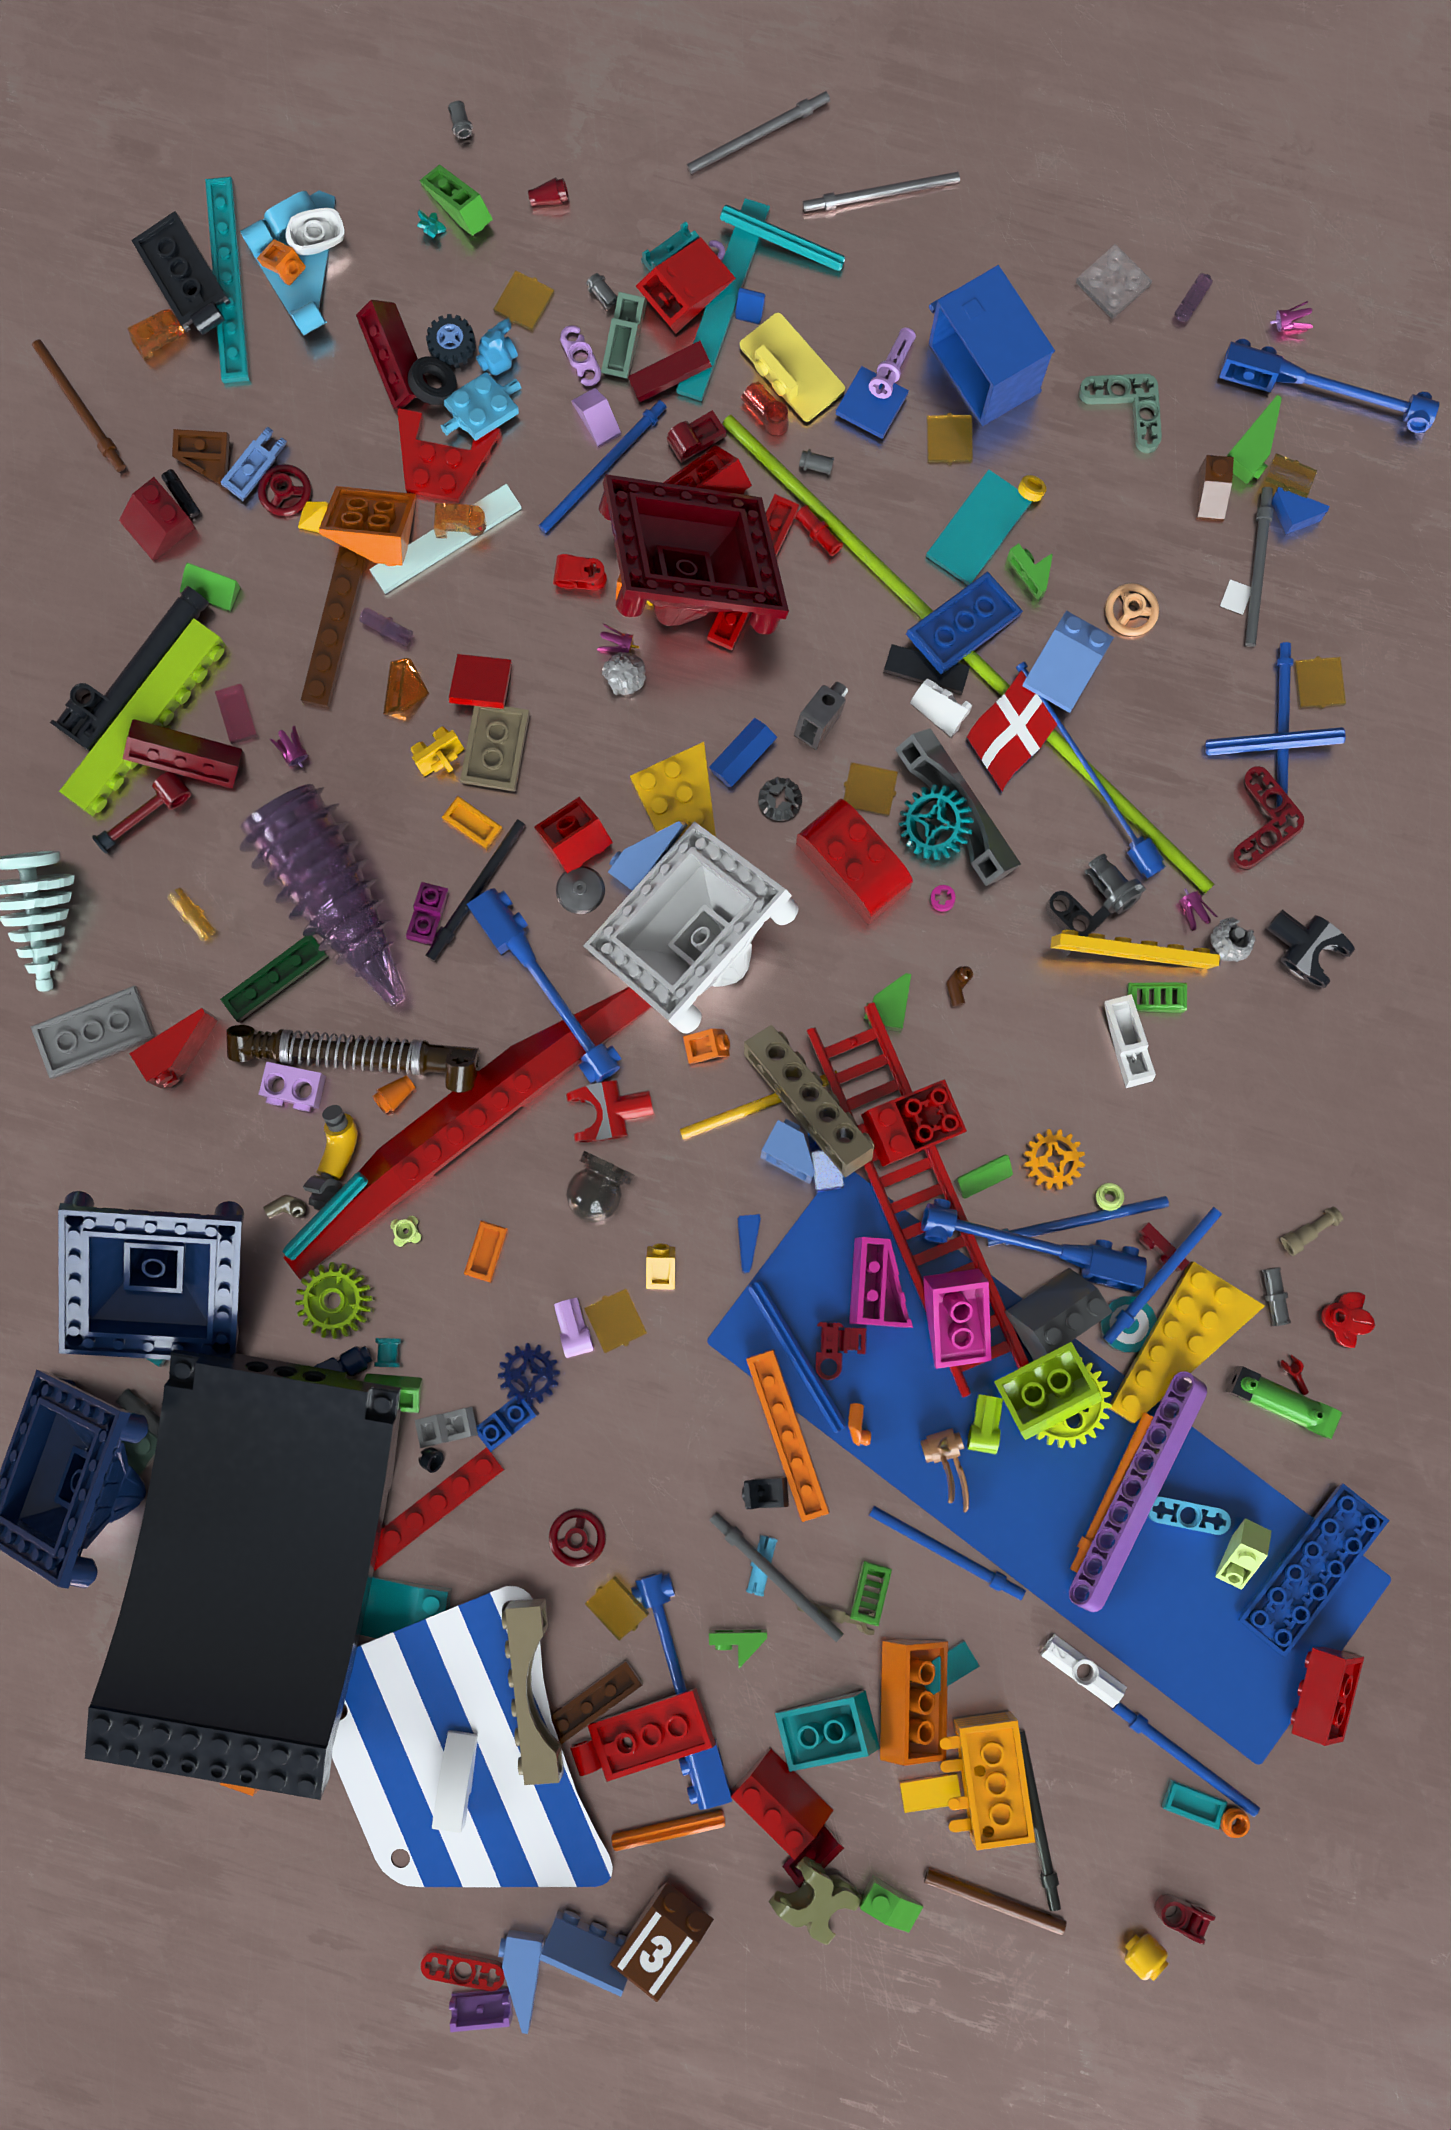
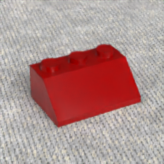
M717 445L663 482L736 494H744L745 490L752 486L739 459Z
M1314 1647L1312 1651L1308 1652L1305 1659L1306 1676L1298 1687V1696H1300L1298 1708L1294 1709L1291 1716V1725H1293L1291 1734L1323 1746L1344 1742L1364 1661L1363 1656L1326 1647Z
M771 1747L731 1789V1798L794 1860L815 1839L834 1811L795 1771L789 1772L788 1764Z

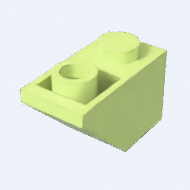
M1245 1518L1232 1535L1215 1577L1242 1590L1268 1556L1272 1531Z

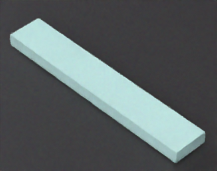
M505 484L409 544L402 566H387L378 563L369 570L386 594L522 509L521 505L508 485ZM454 523H456L458 527H460V526H461V527H464V528H462V532H461V529H460V530L458 529V532H456V528H457V527L455 526ZM481 526L482 531H479L476 528Z

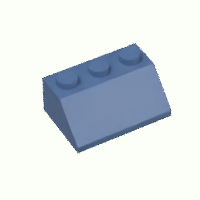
M785 1119L784 1122L778 1120L761 1150L760 1158L810 1184L815 1170L804 1133L799 1131L800 1126L788 1119Z
M565 1910L562 1913L558 1911L544 1942L539 1960L621 1997L628 1979L609 1964L627 1937L624 1935L615 1937L607 1933V1929L598 1923L592 1922L589 1925L580 1921L581 1917L574 1912Z

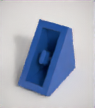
M1280 486L1272 496V506L1286 535L1320 522L1330 507Z

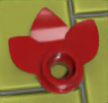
M1344 1293L1338 1302L1328 1304L1322 1311L1321 1318L1324 1325L1333 1330L1336 1341L1344 1347L1355 1348L1357 1335L1367 1334L1375 1328V1321L1372 1315L1362 1309L1365 1302V1295L1363 1293ZM1337 1312H1338V1314H1339V1320H1338V1321L1336 1320V1313H1337Z

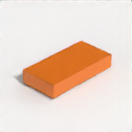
M480 1221L464 1275L492 1282L508 1228Z

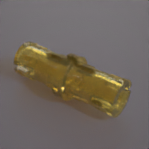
M182 888L174 890L181 900L179 901L173 893H170L167 899L180 912L182 921L185 924L189 923L200 937V940H207L208 936L202 929L205 928L210 936L216 932V929L201 914L202 909L192 903Z

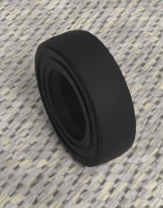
M431 356L421 357L413 363L408 373V384L411 391L425 403L432 405L444 404V400L456 390L457 380L453 370L448 364L438 358ZM430 373L435 375L441 381V387L433 388L424 381L423 374Z

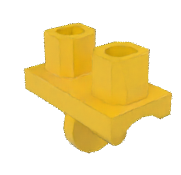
M441 726L434 731L432 736L435 742L427 747L422 741L411 747L412 759L424 777L432 771L436 773L443 767L448 773L453 771L450 762L458 758L457 755L465 750L453 730L449 732L444 726Z

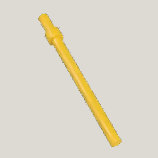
M825 1074L819 1076L823 1087L829 1085ZM776 1093L683 1127L680 1129L683 1139L779 1104L782 1100Z

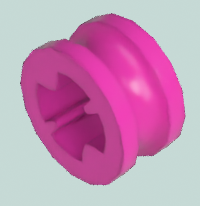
M939 885L933 889L931 904L936 910L941 912L948 911L954 906L956 897L954 890L950 886ZM941 892H947V897H951V900H946L945 905L939 904L940 900H935V896H940Z

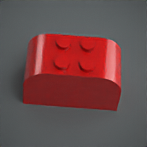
M840 798L797 834V846L867 925H870L904 896L912 886V876L902 861L865 819L844 799Z

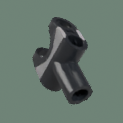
M1282 909L1266 928L1290 946L1281 958L1282 963L1302 979L1320 988H1326L1330 983L1329 977L1323 973L1324 970L1319 964L1321 950L1337 951L1347 957H1350L1355 950L1351 941L1338 928L1317 915L1305 927Z

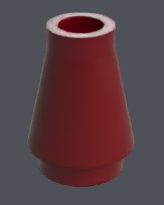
M555 177L534 189L528 190L532 207L537 205H563L564 201L569 200L564 178L557 179Z

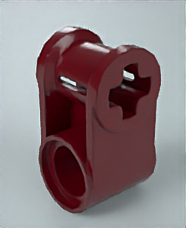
M1170 1894L1160 1896L1155 1903V1912L1167 1927L1199 1944H1205L1206 1939L1204 1936L1210 1922L1216 1918L1214 1914ZM1170 1906H1177L1175 1915L1172 1917L1165 1916L1166 1910Z

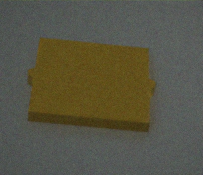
M515 270L493 310L495 313L509 318L512 324L517 323L533 331L553 296L554 289L538 282L535 277L532 279Z
M947 413V415H927L928 462H947L949 465L953 462H972V415H952L951 413Z
M1276 453L1265 481L1283 488L1284 491H1290L1307 498L1317 470L1303 465L1297 460H1291Z
M1317 656L1315 659L1295 661L1300 708L1320 707L1324 709L1326 706L1346 704L1341 657L1321 658Z
M851 763L848 780L844 782V787L846 788L844 800L855 810L889 816L893 797L897 794L894 790L898 772Z
M627 1289L609 1297L603 1296L602 1300L584 1308L604 1353L622 1345L628 1346L630 1341L647 1334Z
M616 1576L603 1587L599 1586L596 1589L597 1593L585 1603L619 1641L631 1630L635 1631L638 1628V1624L649 1614L645 1607Z

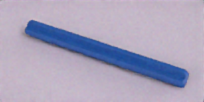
M761 1281L753 1283L749 1286L751 1295L831 1429L835 1433L843 1430L847 1423Z

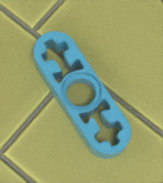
M1157 1496L1148 1514V1517L1157 1523L1216 1535L1226 1533L1231 1525L1230 1516L1223 1509ZM1162 1501L1163 1507L1174 1510L1175 1521H1170L1173 1515L1161 1513L1160 1518H1157V1513L1153 1511V1506H1158L1159 1502ZM1185 1507L1193 1508L1196 1513L1195 1520L1192 1523L1185 1524L1181 1520L1180 1513ZM1202 1509H1205L1203 1515L1208 1517H1215L1216 1513H1219V1518L1223 1519V1524L1217 1525V1528L1214 1529V1524L1202 1521Z

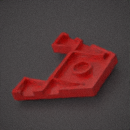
M398 408L406 492L460 503L475 479L476 472L483 461H486L490 455V450L494 443L500 439L501 429L495 428L475 441L473 439L471 450L418 440L423 421L422 413Z

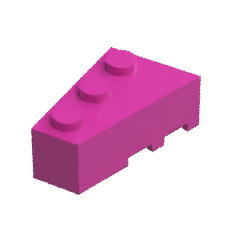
M855 1238L849 1324L913 1328L905 1304V1295L901 1289L898 1277L899 1271L890 1239Z

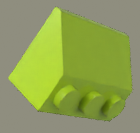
M1072 1342L994 1381L1025 1440L1102 1401L1097 1387Z

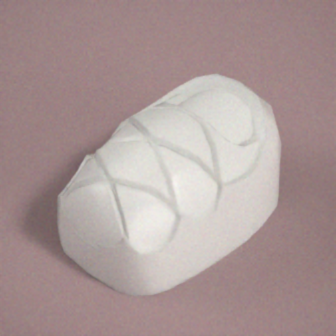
M319 208L298 213L292 216L286 229L287 245L292 247L297 255H313L325 251L343 241L345 233L343 222L339 213L332 208Z

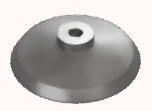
M581 866L570 871L568 874L565 871L557 881V899L561 906L571 913L586 914L592 912L604 899V881L600 874L590 867Z

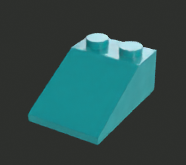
M373 1576L360 1635L378 1639L449 1610L452 1588Z
M866 1690L832 1697L775 1713L789 1772L866 1757L880 1749Z

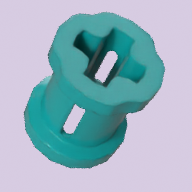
M375 1338V1342L378 1344L377 1361L374 1362V1367H400L397 1357L398 1344L401 1343V1339Z

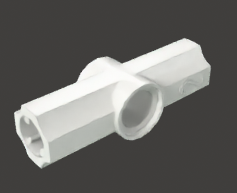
M1054 1634L1043 1647L1040 1654L1042 1657L1112 1708L1124 1696L1127 1686ZM1081 1664H1089L1090 1673L1087 1677L1079 1678L1077 1676V1669Z

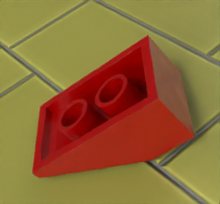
M200 1008L129 1054L146 1082L159 1088H170L180 1081V1076L185 1074L218 1020L213 1014Z

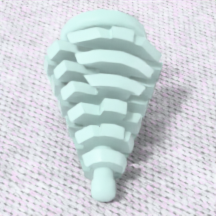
M37 851L0 856V870L17 869L20 879L0 880V894L23 893V895L0 898V910L25 909L24 912L0 916V921L4 926L28 925V928L9 932L8 935L10 940L14 942L30 941L31 945L17 948L16 951L21 958H33V962L27 963L24 966L28 973H36V989L42 992L53 989V979L51 978L50 971L57 969L58 960H49L48 955L61 952L62 943H46V939L63 936L65 927H61L62 925L44 927V923L66 919L69 909H41V907L69 902L72 892L52 891L39 893V890L69 886L73 884L75 875L53 874L37 876V867L55 864L60 861V851Z

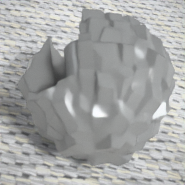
M619 652L604 664L602 675L608 680V684L615 695H628L642 688L646 679V668L640 657L632 653Z
M1234 917L1221 920L1211 934L1213 950L1216 954L1220 955V959L1223 961L1238 962L1246 959L1250 955L1256 941L1253 935L1254 931L1252 929L1247 931L1237 926V923L1240 921Z

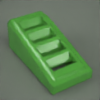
M1128 983L1127 995L1132 994L1137 1011L1183 1013L1187 1010V983ZM1137 990H1142V1004H1137ZM1149 990H1154L1153 1004H1149ZM1161 991H1165V1004H1160ZM1172 991H1177V1004H1172Z
M866 1561L862 1563L850 1619L879 1626L892 1569ZM867 1574L882 1578L881 1583L866 1579ZM867 1585L880 1589L879 1594L864 1590V1586ZM865 1596L876 1599L877 1604L874 1605L861 1601V1598ZM859 1607L875 1611L874 1616L858 1612Z

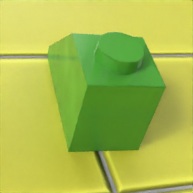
M905 973L873 997L872 1003H875L885 1029L888 1031L902 1032L911 974Z
M872 1875L861 1894L863 1901L859 1905L862 1911L885 1925L908 1933L923 1909L922 1904Z

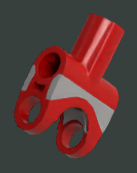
M617 1080L590 1084L566 1094L567 1102L581 1101V1103H589L597 1111V1118L594 1124L586 1128L585 1131L574 1134L575 1142H603L626 1137L628 1133L625 1120L654 1115L649 1090L620 1096Z

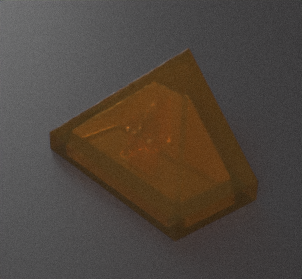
M409 658L390 662L383 712L385 715L405 712L429 694L416 667Z

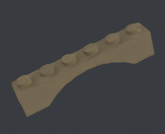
M545 1598L511 1601L505 1608V1611L502 1612L503 1629L508 1631V1640L505 1642V1654L507 1659H511L512 1668L508 1672V1683L510 1688H514L515 1699H512L511 1711L512 1716L517 1717L518 1728H515L514 1733L515 1744L520 1746L521 1757L518 1758V1773L523 1775L524 1785L559 1783L564 1774L561 1743L550 1733L542 1721L532 1692L531 1671L534 1655L541 1638L548 1629Z

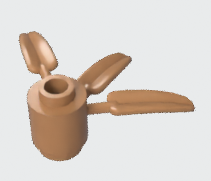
M950 1428L927 1435V1439L920 1441L926 1462L934 1461L935 1464L942 1462L948 1482V1503H953L955 1499V1483L949 1462H947V1460L953 1458L962 1487L963 1512H967L969 1509L968 1486L963 1467L960 1465L958 1456H961L959 1450L965 1449L960 1432L953 1433V1429Z

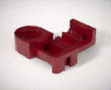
M818 1323L817 1326L822 1327L821 1352H816V1371L821 1378L833 1380L839 1377L843 1368V1353H838V1351L848 1353V1350H857V1354H866L867 1328L845 1327V1330H839V1327L844 1328L841 1323ZM859 1335H861V1350H858ZM829 1358L837 1363V1371L831 1376L825 1375L821 1370L822 1362Z

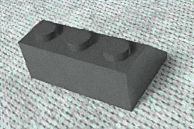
M1071 1268L1064 1270L1004 1311L1033 1360H1037L1068 1344L1113 1313L1099 1289Z

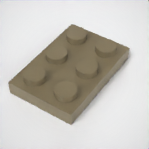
M474 706L460 778L461 783L516 791L530 715L529 710L504 706V709Z

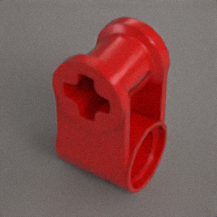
M569 554L557 556L553 580L555 586L565 589L598 591L606 585L607 575L604 565L599 559L576 557Z

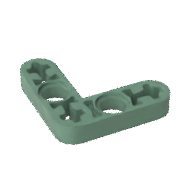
M1150 374L1089 376L1082 381L1078 394L1082 402L1086 404L1133 403L1136 447L1143 453H1152L1158 448L1162 432L1158 382L1154 376ZM1119 383L1125 387V393L1116 395L1112 392L1111 386ZM1131 383H1133V386H1132V389H1134L1133 394H1130V391H1131ZM1142 383H1145L1146 387L1150 388L1148 393H1144L1143 388H1140ZM1104 384H1106V395H1103L1104 389L1102 390ZM1088 386H1093V390H1096L1095 395H1090V391L1087 390ZM1142 408H1149L1153 411L1154 417L1148 420L1140 416L1139 411ZM1151 427L1149 430V437L1153 439L1151 444H1147V440L1144 439L1147 432L1146 428Z

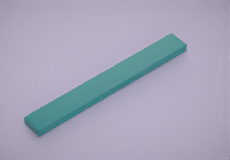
M232 177L205 179L212 270L231 302L228 305L223 302L217 306L225 318V321L217 326L221 380L223 383L250 381L234 181Z
M745 198L741 211L766 221L770 212V206ZM736 226L722 261L736 279L706 306L693 342L694 344L701 341L712 367L680 382L677 387V394L701 402L703 401L736 308L739 288H743L760 237Z

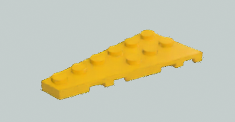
M704 742L630 775L633 786L656 833L678 821H682L688 826L680 835L681 837L695 821L716 837Z
M1190 1262L1110 1402L1112 1407L1108 1409L1127 1421L1136 1423L1144 1412L1147 1413L1164 1397L1173 1377L1177 1373L1182 1371L1191 1373L1263 1309L1265 1305L1196 1262Z

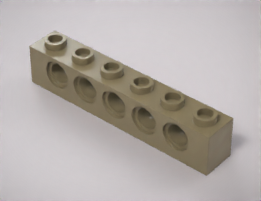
M770 1025L744 1042L745 1057L844 1177H847L873 1159L874 1143L871 1137L858 1129L854 1117L849 1112L845 1113L839 1106V1100L833 1092H827L822 1086L823 1083L819 1075L807 1068L803 1056L798 1051L794 1052L783 1032H777ZM774 1056H778V1057H781L782 1059H781V1060H773V1059H771V1058L774 1057ZM795 1076L799 1079L796 1081L789 1080L788 1077ZM811 1096L816 1098V1100L807 1101L804 1098ZM830 1117L833 1120L830 1122H825L821 1118ZM845 1137L850 1139L851 1141L843 1143L840 1142L838 1139Z

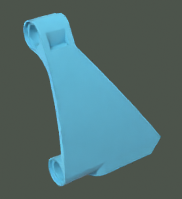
M320 190L312 195H309L307 191H301L268 209L264 214L263 220H259L240 231L247 246L303 336L327 323L319 311L329 249L313 255H298L306 267L291 285L285 284L277 273L263 267L257 260V257L273 239L287 245L286 229L292 216L313 209H334L335 196Z

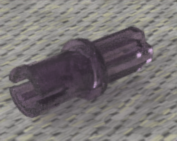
M367 607L360 614V622L380 632V636L384 637L386 635L405 647L411 641L408 638L413 636V631L395 623L392 617L386 618Z

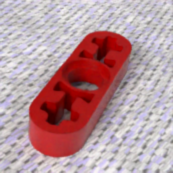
M431 1949L424 1955L421 1961L422 1974L427 1979L485 1991H496L503 1985L505 1980L502 1963L493 1959L441 1949ZM433 1957H436L440 1965L447 1966L449 1959L453 1960L449 1970L450 1975L445 1974L446 1967H438L437 1971H432V1966L427 1964V1962H431ZM460 1962H466L471 1966L472 1973L466 1978H461L456 1974L455 1966ZM477 1965L482 1966L481 1973H489L490 1969H495L496 1975L500 1976V1978H496L494 1983H491L487 1975L480 1974L478 1980H474L477 1973Z

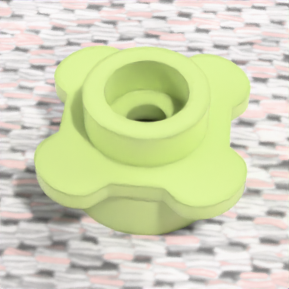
M409 1216L407 1219H394L391 1222L390 1226L395 1236L393 1240L395 1245L401 1247L405 1243H418L421 1240V1234L417 1230L418 1219L416 1217ZM405 1228L408 1229V1233H407V1234H404V1232H403V1230H404Z

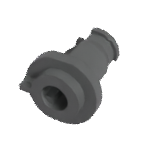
M1101 854L1088 864L1091 868L1084 872L1092 877L1096 887L1107 898L1103 906L1110 913H1124L1141 898V894L1146 888L1138 879L1128 881L1118 868L1106 859V854Z

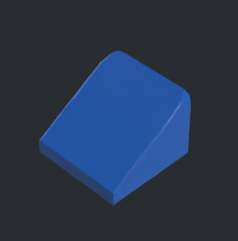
M739 288L735 318L760 324L765 309L766 294Z

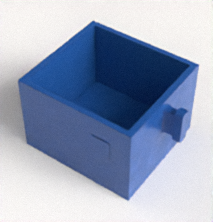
M999 265L929 305L930 311L935 313L929 346L982 427L1042 391L1041 385L1055 349Z

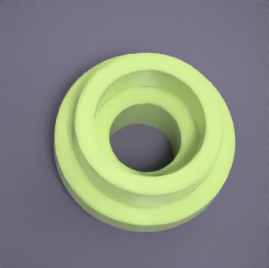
M1105 1183L1096 1192V1202L1104 1210H1117L1124 1202V1192L1114 1183ZM1111 1194L1115 1200L1107 1201L1105 1195Z

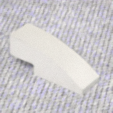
M1132 994L1105 1001L1104 1005L1109 1029L1125 1087L1129 1088L1152 1082L1156 1074L1147 1050L1149 1045Z
M448 1731L436 1793L432 1829L461 1833L466 1825L478 1734Z

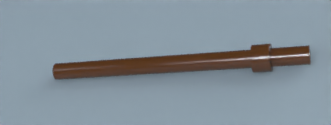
M40 339L35 340L32 343L33 348L97 441V448L101 454L109 459L117 472L123 471L126 465L116 452L117 447L112 439L106 437Z

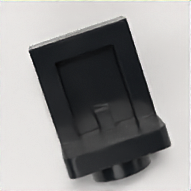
M787 1477L745 1480L742 1498L745 1502L746 1510L788 1507Z

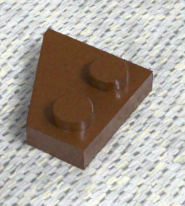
M173 429L172 457L221 485L222 479L228 473L230 435L227 432Z

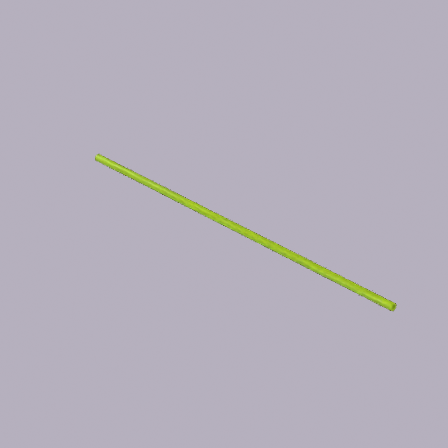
M732 415L725 418L722 425L805 506H809L810 510L821 521H825L829 525V529L921 619L933 612L915 592ZM972 651L963 658L1001 696L1005 694L1010 685L975 651ZM1054 729L1047 741L1099 791L1067 740ZM1088 762L1118 810L1147 838H1151L1156 847L1204 894L1209 891L1215 884Z

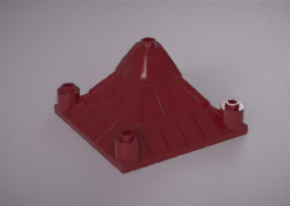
M605 474L603 480L604 492L599 504V511L604 518L611 521L622 582L615 606L623 616H640L647 601L654 604L657 620L666 626H678L707 615L708 612H752L750 624L757 633H774L780 619H786L789 609L762 497Z

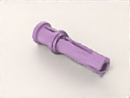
M902 328L886 361L878 365L877 375L869 383V390L874 396L885 399L892 394L893 384L899 380L901 375L900 367L916 338V334L912 329Z

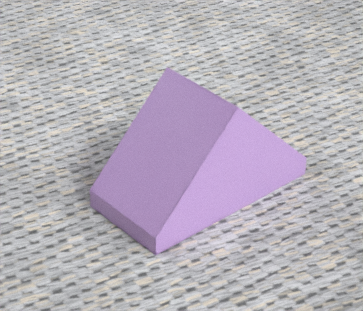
M596 388L572 400V404L598 447L621 435L607 399Z

